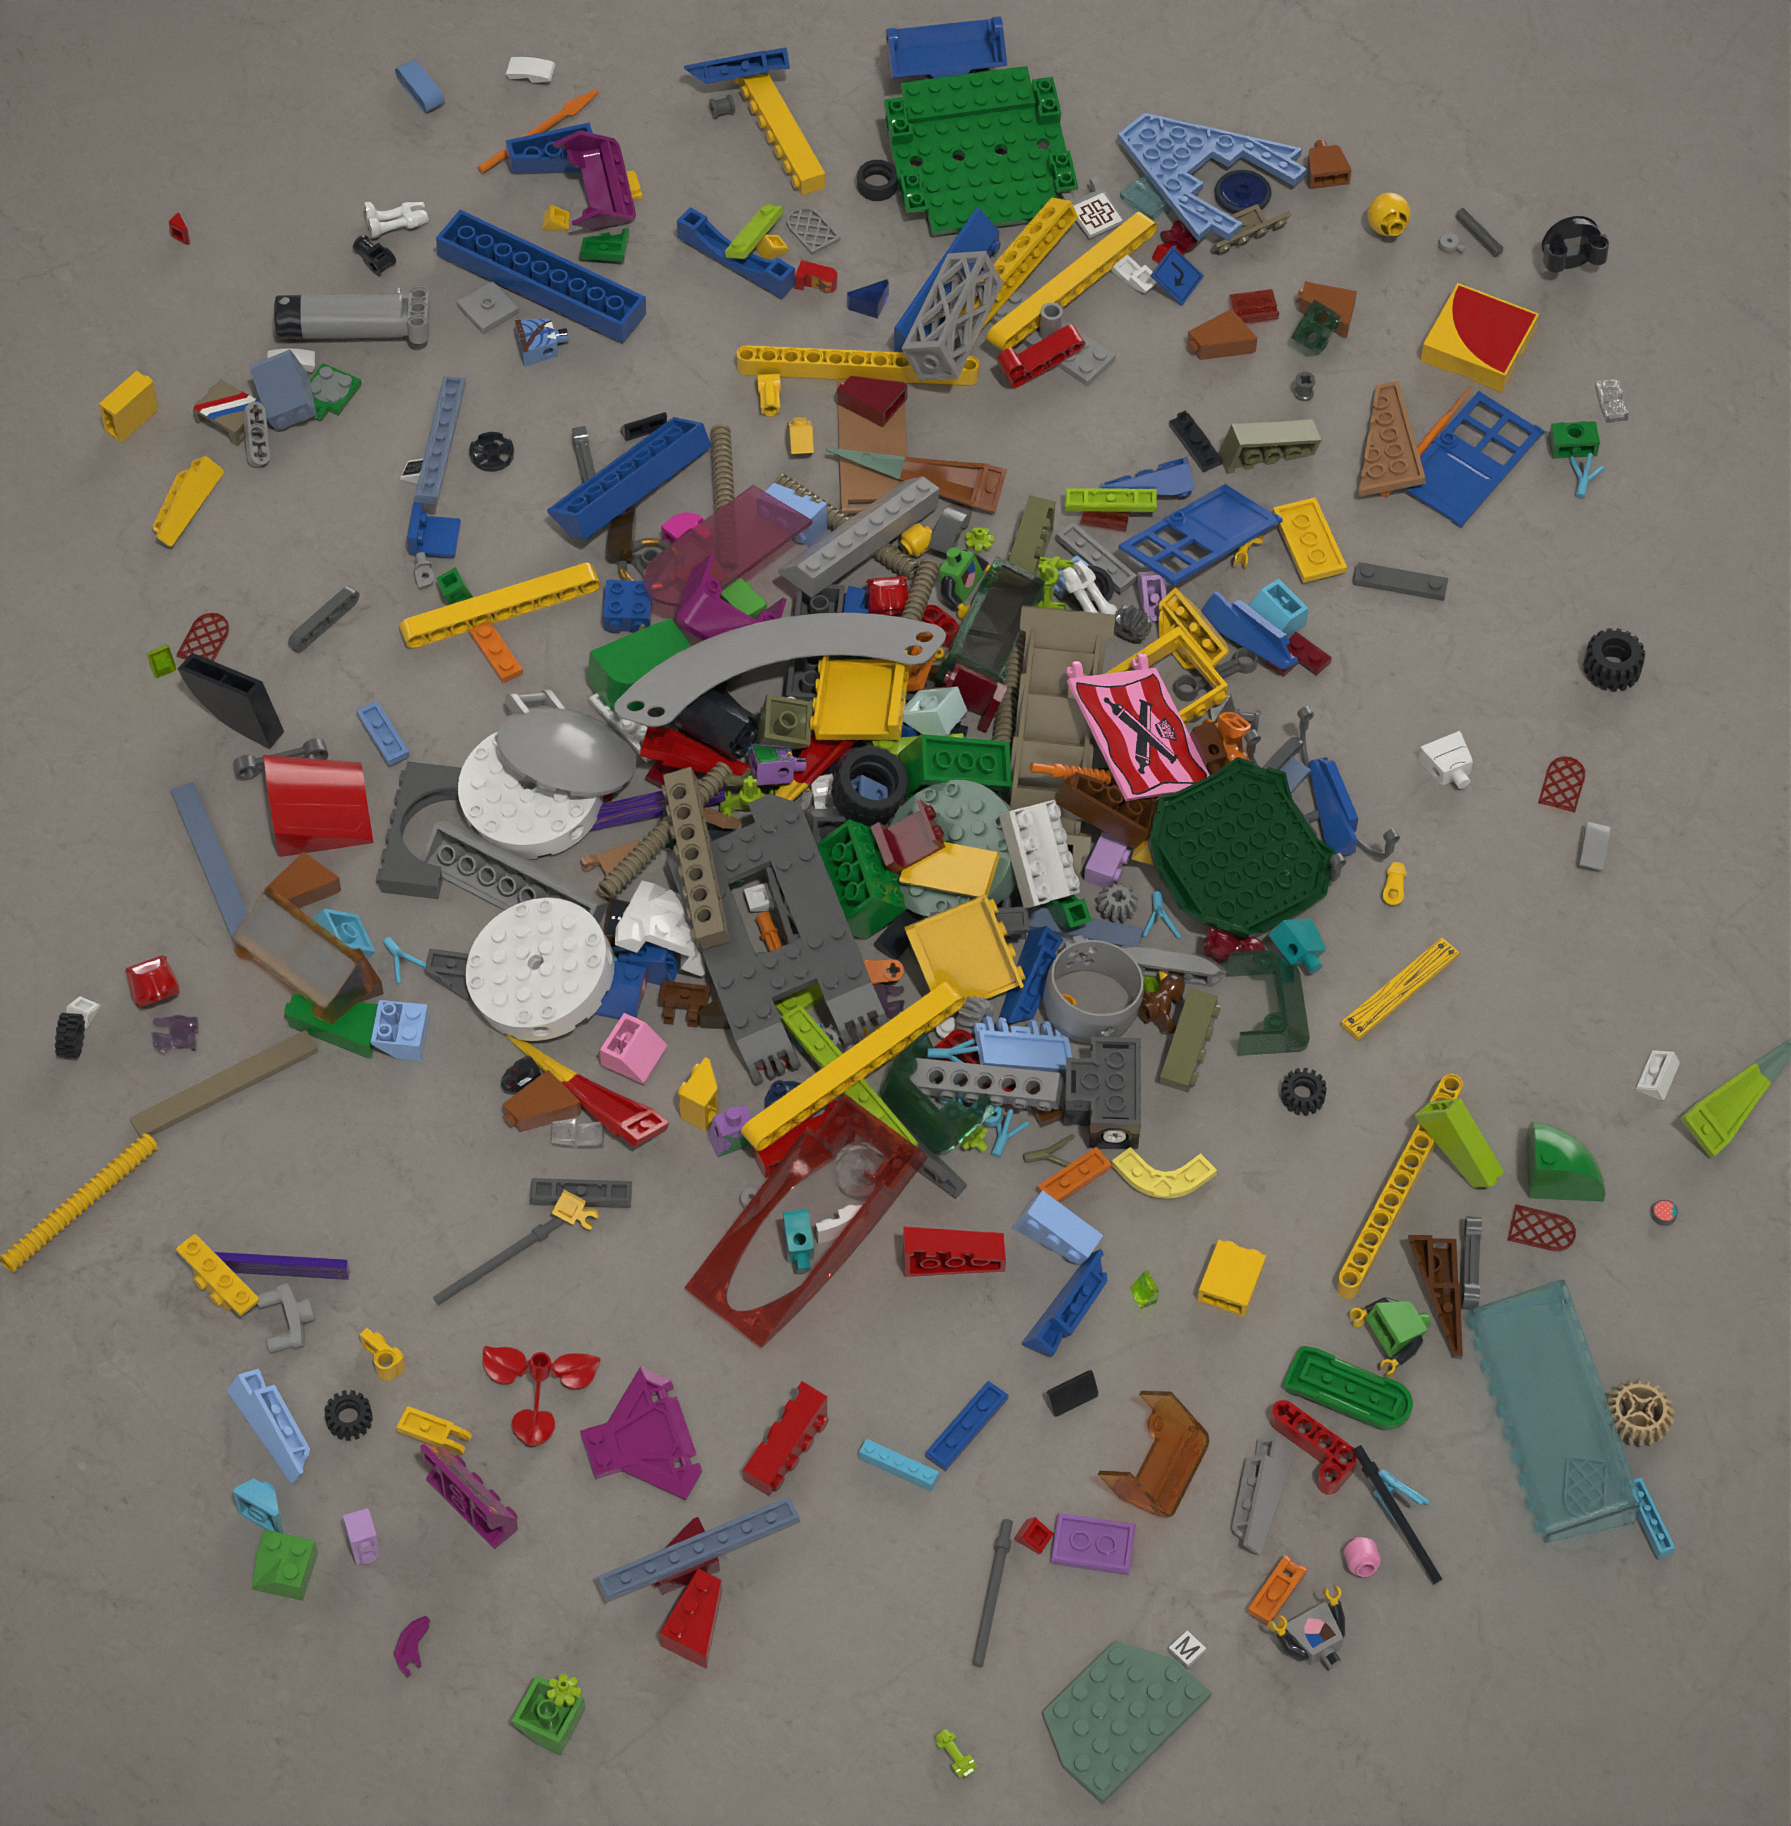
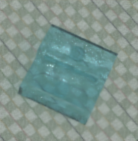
M1146 176L1134 181L1120 192L1122 200L1152 220L1163 211L1168 213L1172 209Z

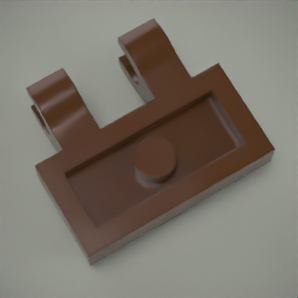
M663 980L659 996V1006H665L663 1023L673 1025L675 1009L683 1008L689 1009L687 1017L689 1019L688 1026L698 1027L697 1012L709 1004L711 986Z

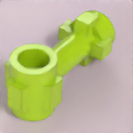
M948 1729L937 1734L935 1737L936 1745L940 1750L945 1748L955 1763L951 1765V1768L956 1776L960 1779L963 1776L966 1778L974 1773L977 1764L969 1753L963 1756L954 1743L957 1739L955 1734L951 1733Z

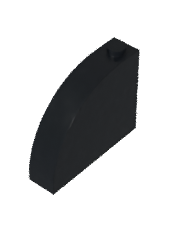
M191 653L177 668L190 691L202 705L234 731L267 747H271L284 733L263 681L195 653Z

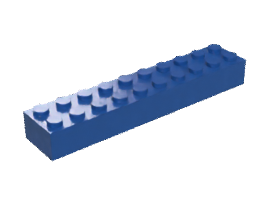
M461 209L436 237L438 256L622 343L646 315V296Z

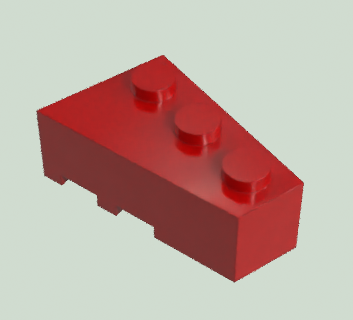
M698 1568L660 1632L661 1647L705 1669L708 1666V1658L722 1596L721 1579Z

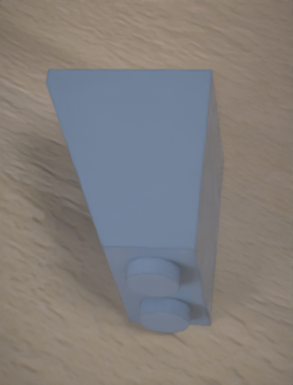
M290 349L249 366L259 398L266 410V418L276 431L317 415L309 374Z

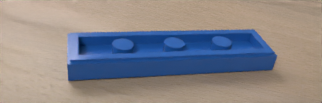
M988 1381L927 1450L925 1458L946 1472L1009 1399V1395Z

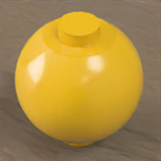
M1396 193L1378 195L1372 200L1367 211L1370 227L1382 236L1400 235L1408 226L1411 218L1408 202Z

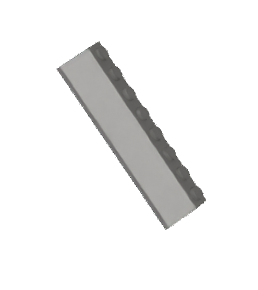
M923 476L904 480L781 567L778 573L812 598L935 510L938 506L940 488Z
M449 819L435 822L421 858L426 863L441 866L442 876L446 880L504 910L532 899L557 898L581 906L600 925L609 903L519 855L489 842L482 836Z

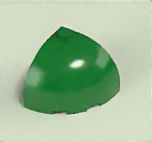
M1530 1122L1527 1130L1529 1198L1604 1202L1606 1194L1604 1179L1599 1165L1591 1152L1577 1138L1558 1127Z

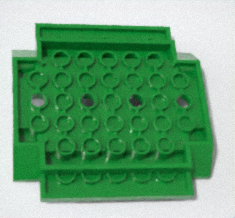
M1022 66L901 83L900 87L902 97L884 99L887 135L893 164L898 176L902 206L907 214L926 211L932 236L960 232L976 208L981 209L995 227L1030 223L1051 198H1057L1056 192L1074 191L1079 188L1070 150L1067 151L1060 124L1062 113L1053 77L1032 79L1031 84L1028 67ZM1039 143H1046L1049 147L1047 149H1040L1037 145ZM1004 149L1007 153L998 155L995 150ZM959 154L962 155L964 159L962 161H956L953 159V156ZM918 160L922 165L914 167L910 162Z

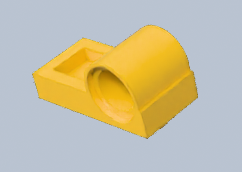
M368 1328L360 1333L361 1345L374 1356L376 1374L380 1379L385 1381L392 1380L405 1370L403 1353L398 1348H391L387 1345L386 1340L378 1332L373 1333ZM386 1362L392 1363L388 1367L381 1366L383 1363Z

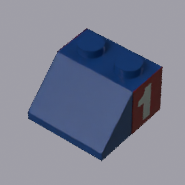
M614 961V976L610 990L606 991L601 1000L602 1004L594 1015L620 1020L623 1013L637 1018L648 983L647 967Z

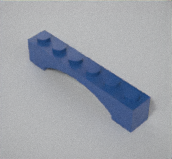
M690 207L677 220V235L679 239L780 298H783L795 285V267L778 257L775 260H770L750 253L746 259L726 258L725 250L732 241L720 233L708 221L707 216Z

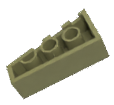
M1313 420L1231 424L1218 454L1223 459L1222 465L1226 474L1234 473V469L1240 467L1248 470L1253 469L1254 464L1266 462V465H1271L1281 458H1286L1288 461L1315 455L1321 442V437Z
M1029 495L1023 517H1021L1018 533L1014 536L1012 552H1009L1007 556V568L1002 570L1000 576V583H1003L1002 593L1025 599L1030 598L1039 572L1040 557H1044L1054 530L1056 501Z
M1193 988L1189 989L1160 1076L1161 1085L1188 1093L1191 1085H1196L1199 1072H1196L1199 1063L1203 1064L1206 1055L1204 1048L1207 1041L1210 1042L1214 1030L1212 1026L1215 1019L1218 1018L1221 1005L1218 1004L1217 995Z

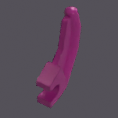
M427 1616L413 1620L400 1633L393 1654L396 1663L406 1678L411 1676L410 1670L406 1668L407 1665L415 1664L418 1669L422 1666L418 1652V1643L429 1629L430 1619Z

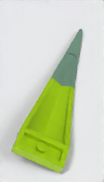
M1791 1038L1695 1103L1680 1118L1709 1157L1716 1156L1731 1142L1757 1102L1790 1060Z

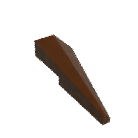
M1408 1235L1409 1244L1453 1357L1462 1359L1461 1302L1456 1239L1432 1238V1235Z

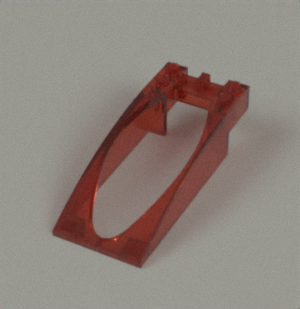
M845 1094L816 1132L808 1127L805 1129L684 1288L763 1348L801 1311L846 1262L892 1206L927 1160L928 1156ZM856 1134L885 1155L886 1159L873 1175L866 1170L863 1174L875 1185L873 1192L801 1286L781 1298L756 1309L737 1311L730 1307L727 1300L728 1287L746 1248L772 1210L794 1187L823 1165L840 1156Z

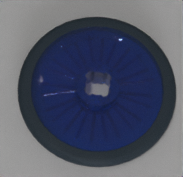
M1250 170L1228 172L1218 180L1215 187V195L1218 202L1225 209L1234 213H1238L1256 204L1259 205L1260 209H1263L1269 203L1272 193L1268 181L1260 174Z

